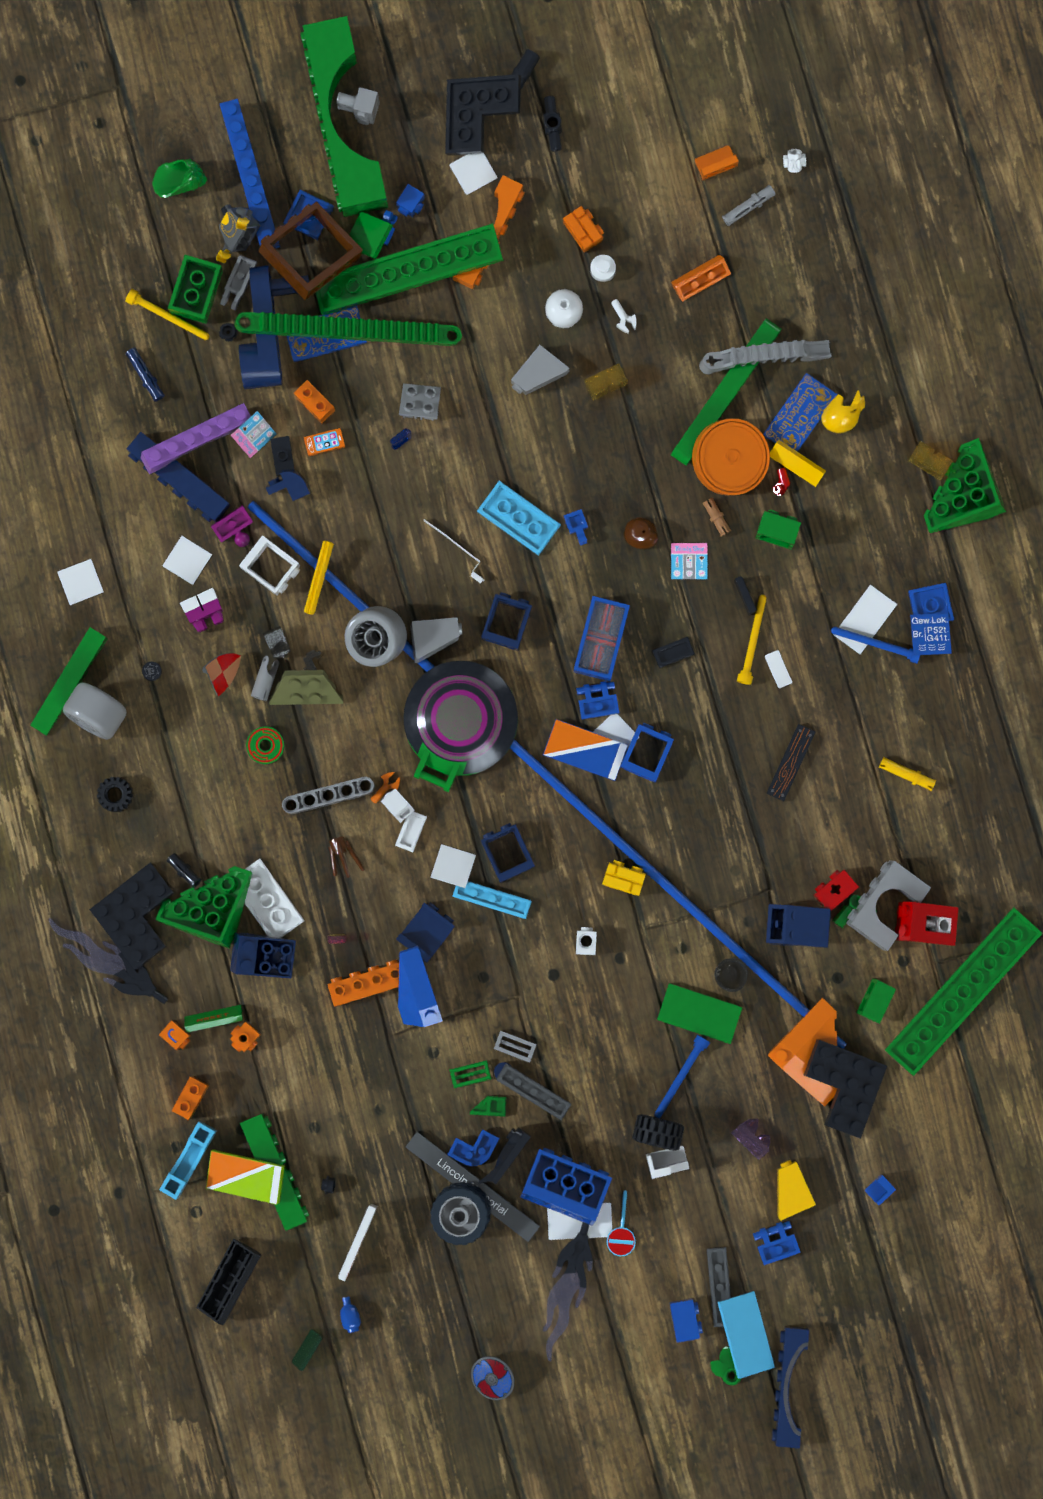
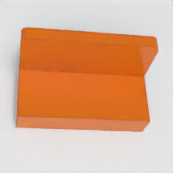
M729 145L695 159L702 180L735 168L739 163L737 156L733 155Z

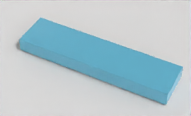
M469 881L466 888L456 886L452 896L523 919L527 918L532 902L531 900Z

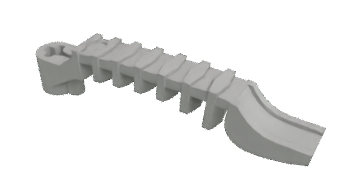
M794 340L792 342L783 341L782 343L773 342L772 344L763 343L762 345H751L749 347L741 346V348L731 347L720 352H710L703 357L699 367L704 374H712L734 368L736 364L745 366L746 363H751V365H755L759 361L764 364L768 360H771L773 363L778 359L785 362L788 358L790 362H794L798 357H800L801 361H815L830 358L832 355L830 354L829 340L813 342Z

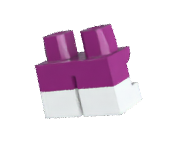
M213 588L197 595L204 611L196 596L180 603L190 624L194 625L199 633L208 629L204 620L211 617L214 625L224 622L223 609Z

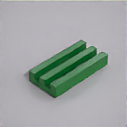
M487 1060L450 1069L454 1088L492 1079ZM484 1065L485 1069L469 1072L458 1076H455L454 1072ZM482 1073H486L487 1075L485 1077L461 1083L456 1082V1080Z

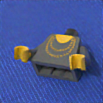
M229 204L222 207L221 212L224 218L219 225V229L224 237L225 245L216 256L217 261L226 263V260L231 256V252L246 251L260 228V224L252 216V210L248 208H232Z

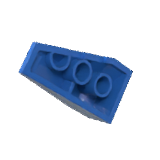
M415 946L400 951L398 1009L403 1023L427 1027L442 1022L441 1012L419 947Z

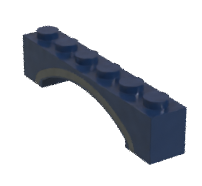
M784 1326V1331L780 1332V1342L783 1343V1350H779L778 1362H781V1370H777V1382H780L779 1390L775 1392V1401L778 1402V1409H774L773 1421H777L776 1429L772 1430V1441H775L777 1447L800 1449L801 1428L795 1425L791 1415L789 1383L796 1360L803 1350H808V1328Z

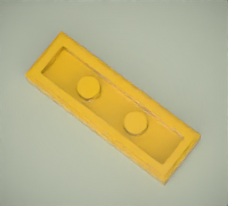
M779 439L770 452L772 459L815 487L826 472L825 469Z

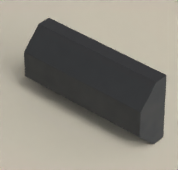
M233 1239L196 1308L216 1323L224 1325L261 1254L244 1243Z

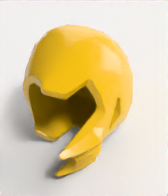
M857 391L851 406H843L844 398L839 394L832 399L821 416L822 424L827 430L840 434L855 427L858 423L860 412L865 408L864 396H860V391Z

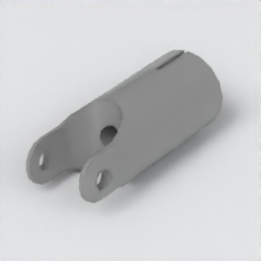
M265 656L262 660L251 693V697L263 701L268 699L279 666V661L275 660L271 670L268 672V656Z

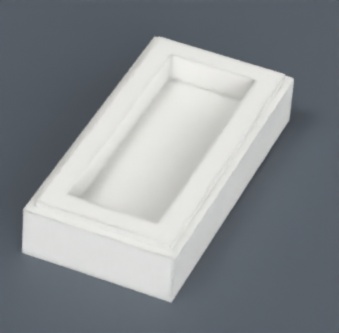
M413 811L405 819L395 846L414 852L427 816Z

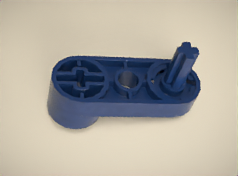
M269 266L249 268L254 313L276 314L274 296L298 294L284 278L271 280ZM308 275L301 276L307 283L309 282ZM256 334L257 343L239 345V360L244 390L283 385L278 335Z

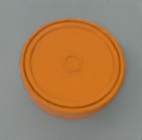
M724 419L708 425L697 437L692 452L693 468L700 482L712 492L726 496L744 494L758 486L764 479L770 462L769 447L761 431L753 424L741 419Z

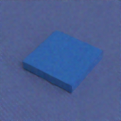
M299 190L283 224L286 225L293 215H299L306 205H312L316 201L329 215L334 205ZM312 215L296 227L295 230L318 240L324 226Z
M946 583L908 591L913 615L948 613L949 621L954 620Z

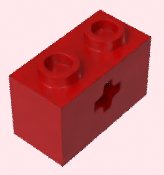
M836 870L829 876L831 880L826 885L822 882L815 888L816 893L814 897L825 909H831L832 911L859 888L845 870L841 872ZM831 885L834 887L839 886L838 894L830 892L832 890Z

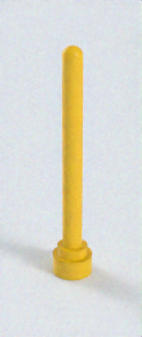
M132 288L129 291L125 302L130 305H140L204 340L209 339L207 332L141 298L142 295Z
M764 594L760 595L758 599L744 667L737 677V682L741 684L752 685L753 676L750 671L766 603V596Z

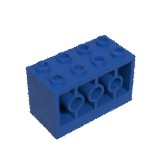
M539 1149L520 1197L593 1226L612 1177H609V1173L598 1169L597 1172L591 1170V1166L582 1162L576 1164L572 1162L573 1159L564 1155L558 1157L550 1149ZM549 1173L554 1179L548 1180L545 1175ZM569 1181L572 1186L566 1187L563 1182ZM587 1188L590 1193L586 1195L581 1189Z

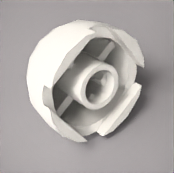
M557 290L547 299L545 306L546 316L554 326L570 328L581 319L583 313L582 301L571 290Z

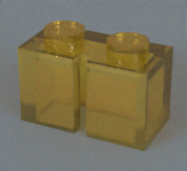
M618 363L585 379L584 384L593 401L608 394L607 386L609 385L611 392L627 385V378Z
M920 441L908 461L941 480L953 460L940 452L934 454L935 449Z

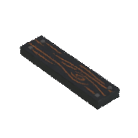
M800 724L797 725L766 794L783 802L785 801L815 735V731Z

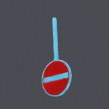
M626 1190L623 1191L621 1226L613 1229L607 1237V1247L610 1252L617 1256L630 1254L636 1244L633 1233L629 1229L624 1228L627 1200Z

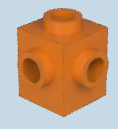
M245 1022L241 1027L237 1025L230 1033L232 1035L230 1040L233 1042L231 1045L238 1052L241 1050L243 1052L247 1050L251 1052L258 1044L256 1040L261 1034L248 1022ZM243 1035H246L247 1040L245 1042L242 1041Z

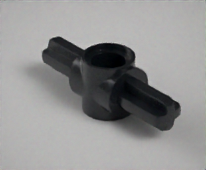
M547 96L544 98L546 113L543 115L545 134L549 136L550 150L557 152L561 150L560 113L556 109L555 97ZM554 120L558 123V125L556 127H550L548 125V122Z

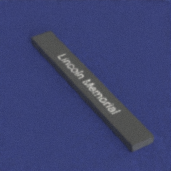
M416 1132L406 1145L408 1150L452 1184L464 1182L481 1188L490 1201L491 1214L527 1242L539 1229L540 1226L484 1182L479 1184L478 1181L480 1179L419 1132Z

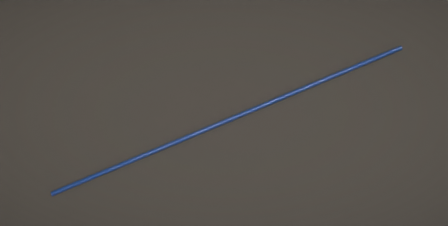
M252 501L247 508L311 567L316 569L318 559L255 501ZM327 568L325 579L358 610L363 611L369 608L361 598ZM406 641L403 651L414 660L413 646ZM427 659L417 663L426 672L435 667ZM516 740L513 741L510 749L633 862L642 868L645 873L800 1015L804 1017L810 1011ZM837 1035V1047L843 1049L847 1044Z

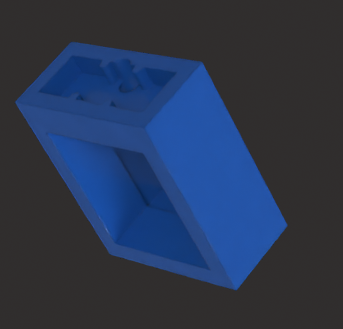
M643 723V725H638L620 768L655 783L674 739L671 738V734L662 730L658 733L653 730V726ZM640 732L667 742L655 772L628 761Z

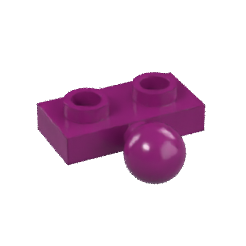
M243 505L212 524L211 528L221 543L235 535L236 545L245 547L249 544L250 538L247 533L241 532V530L253 521Z

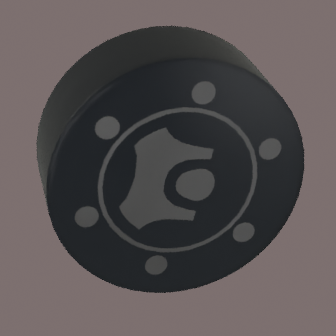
M148 662L143 666L142 674L147 680L156 681L161 677L162 669L156 662Z

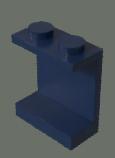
M431 902L428 905L423 903L421 909L396 938L408 949L418 946L422 959L426 963H428L455 928L452 924L454 920L446 914L441 916L437 913L439 909Z

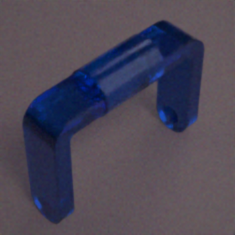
M403 429L390 440L393 450H397L411 439L412 434L409 429Z

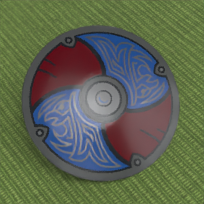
M485 1356L478 1359L472 1367L471 1379L473 1385L484 1397L491 1400H502L512 1393L515 1384L514 1375L510 1367L503 1360L493 1356Z

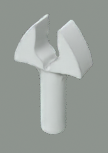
M618 299L613 300L611 304L621 319L617 327L629 334L625 323L626 321L631 323L635 330L636 316L635 314L628 316Z

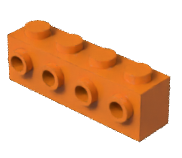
M397 959L387 962V966L379 968V965L370 967L368 972L363 974L360 971L350 973V978L342 979V976L331 979V983L327 985L334 1007L398 988L399 963Z

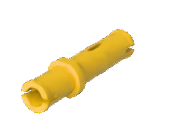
M883 757L879 768L912 782L914 786L917 784L932 791L936 780L921 774V771L917 770L916 772Z

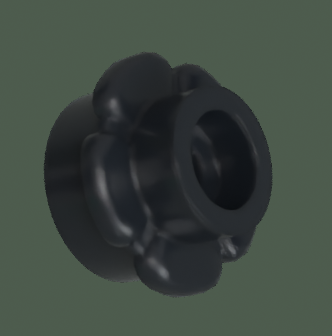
M232 323L223 324L220 327V338L225 339L227 342L233 341V338H236L238 335L235 325Z
M328 1175L327 1179L322 1180L321 1190H324L326 1195L334 1193L336 1179L330 1178V1175Z

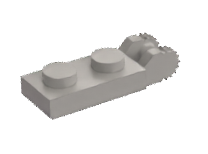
M242 255L238 256L224 288L225 292L221 299V305L225 306L230 293H233L236 296L232 302L231 309H237L241 297L243 298L250 282L249 268L256 267V261Z

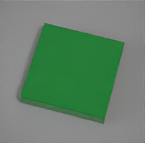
M360 212L349 236L363 249L362 254L376 259L393 225Z

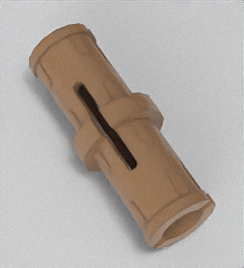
M714 498L709 499L712 507L705 501L703 505L711 517V523L714 522L720 536L725 535L722 527H724L727 534L730 533L732 530L725 521L723 512H720Z

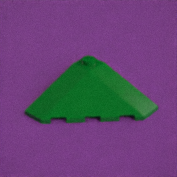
M979 438L962 444L958 450L960 455L955 463L952 462L945 474L948 478L943 487H938L933 497L935 502L931 510L927 509L924 514L929 533L986 520L1006 512Z
M234 866L228 869L229 873L219 878L216 875L204 881V886L196 890L195 888H190L180 893L182 897L174 901L170 899L164 901L155 920L230 949L234 933L238 929L252 872Z

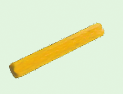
M323 541L304 608V612L310 615L315 613L334 544L330 541Z

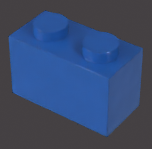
M692 1298L669 1302L677 1343L700 1339L699 1334L703 1333L701 1321L697 1322L696 1314H699L698 1303L693 1302Z

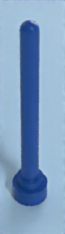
M838 627L831 629L832 634L906 656L910 662L918 663L920 655H913V648L906 649Z
M699 1035L696 1036L692 1052L655 1111L654 1117H662L701 1051L708 1048L709 1041Z

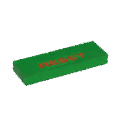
M241 1005L185 1016L186 1032H192L243 1021V1012Z

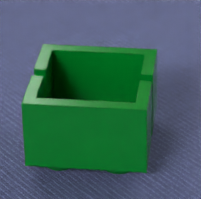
M774 510L764 511L755 539L791 550L795 544L801 522H798V519L793 516H787L786 518L779 516L780 513Z

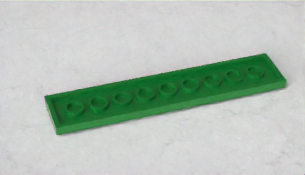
M492 223L345 269L316 292L322 316L504 261L494 224Z
M1013 907L884 1050L914 1076L1043 933Z

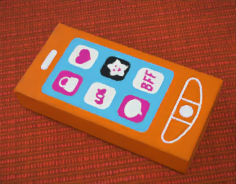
M341 428L304 437L308 456L345 448Z

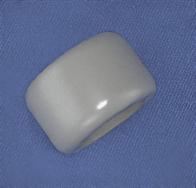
M383 606L369 607L352 617L347 624L344 635L345 645L349 654L358 663L369 667L382 666L395 659L403 651L407 640L406 627L401 617L393 610ZM376 631L380 634L381 638L377 637Z
M85 682L79 683L75 687L63 707V713L82 729L105 740L114 736L127 713L126 708L112 696Z

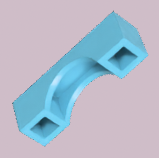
M201 1121L197 1123L180 1157L159 1189L160 1191L175 1200L179 1199L217 1130Z

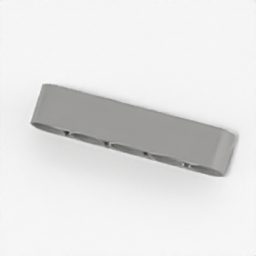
M369 777L345 781L288 796L283 800L282 808L288 814L313 810L369 795L374 791L375 784ZM369 781L371 788L368 791L361 790L362 782ZM351 786L352 793L349 796H344L342 794L343 787ZM326 791L334 793L332 800H324L323 795ZM309 795L315 798V802L311 806L305 804V798ZM294 800L296 808L290 811L286 808V804L288 801Z

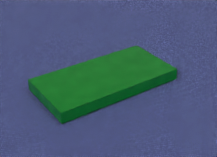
M669 983L657 1020L731 1044L742 1007Z

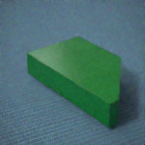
M487 1096L470 1111V1115L505 1117L507 1097Z

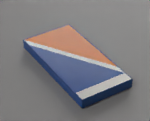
M556 719L543 756L615 781L628 745Z

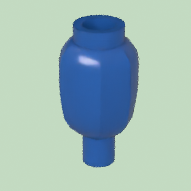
M350 1297L342 1298L344 1306L340 1311L343 1328L348 1330V1333L360 1331L361 1320L357 1308L351 1304Z

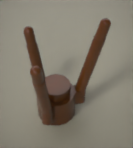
M343 836L329 841L331 847L328 848L331 855L333 876H337L336 854V856L339 855L346 877L350 878L343 853L347 852L346 848L360 870H365L350 847L349 841H345Z

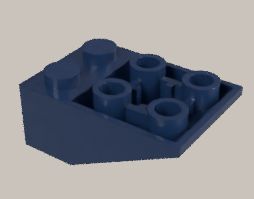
M769 904L766 943L772 945L828 948L831 909Z
M234 933L230 971L240 975L292 978L296 940L257 934Z

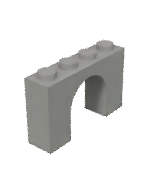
M890 860L882 865L880 875L871 881L869 891L860 897L858 901L860 904L856 910L853 909L847 917L849 920L846 923L885 951L890 949L898 934L879 920L876 914V903L879 896L889 889H896L913 902L921 903L931 889L930 886L896 861Z

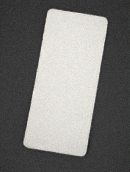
M777 650L765 655L778 688L791 684L792 680L780 652Z

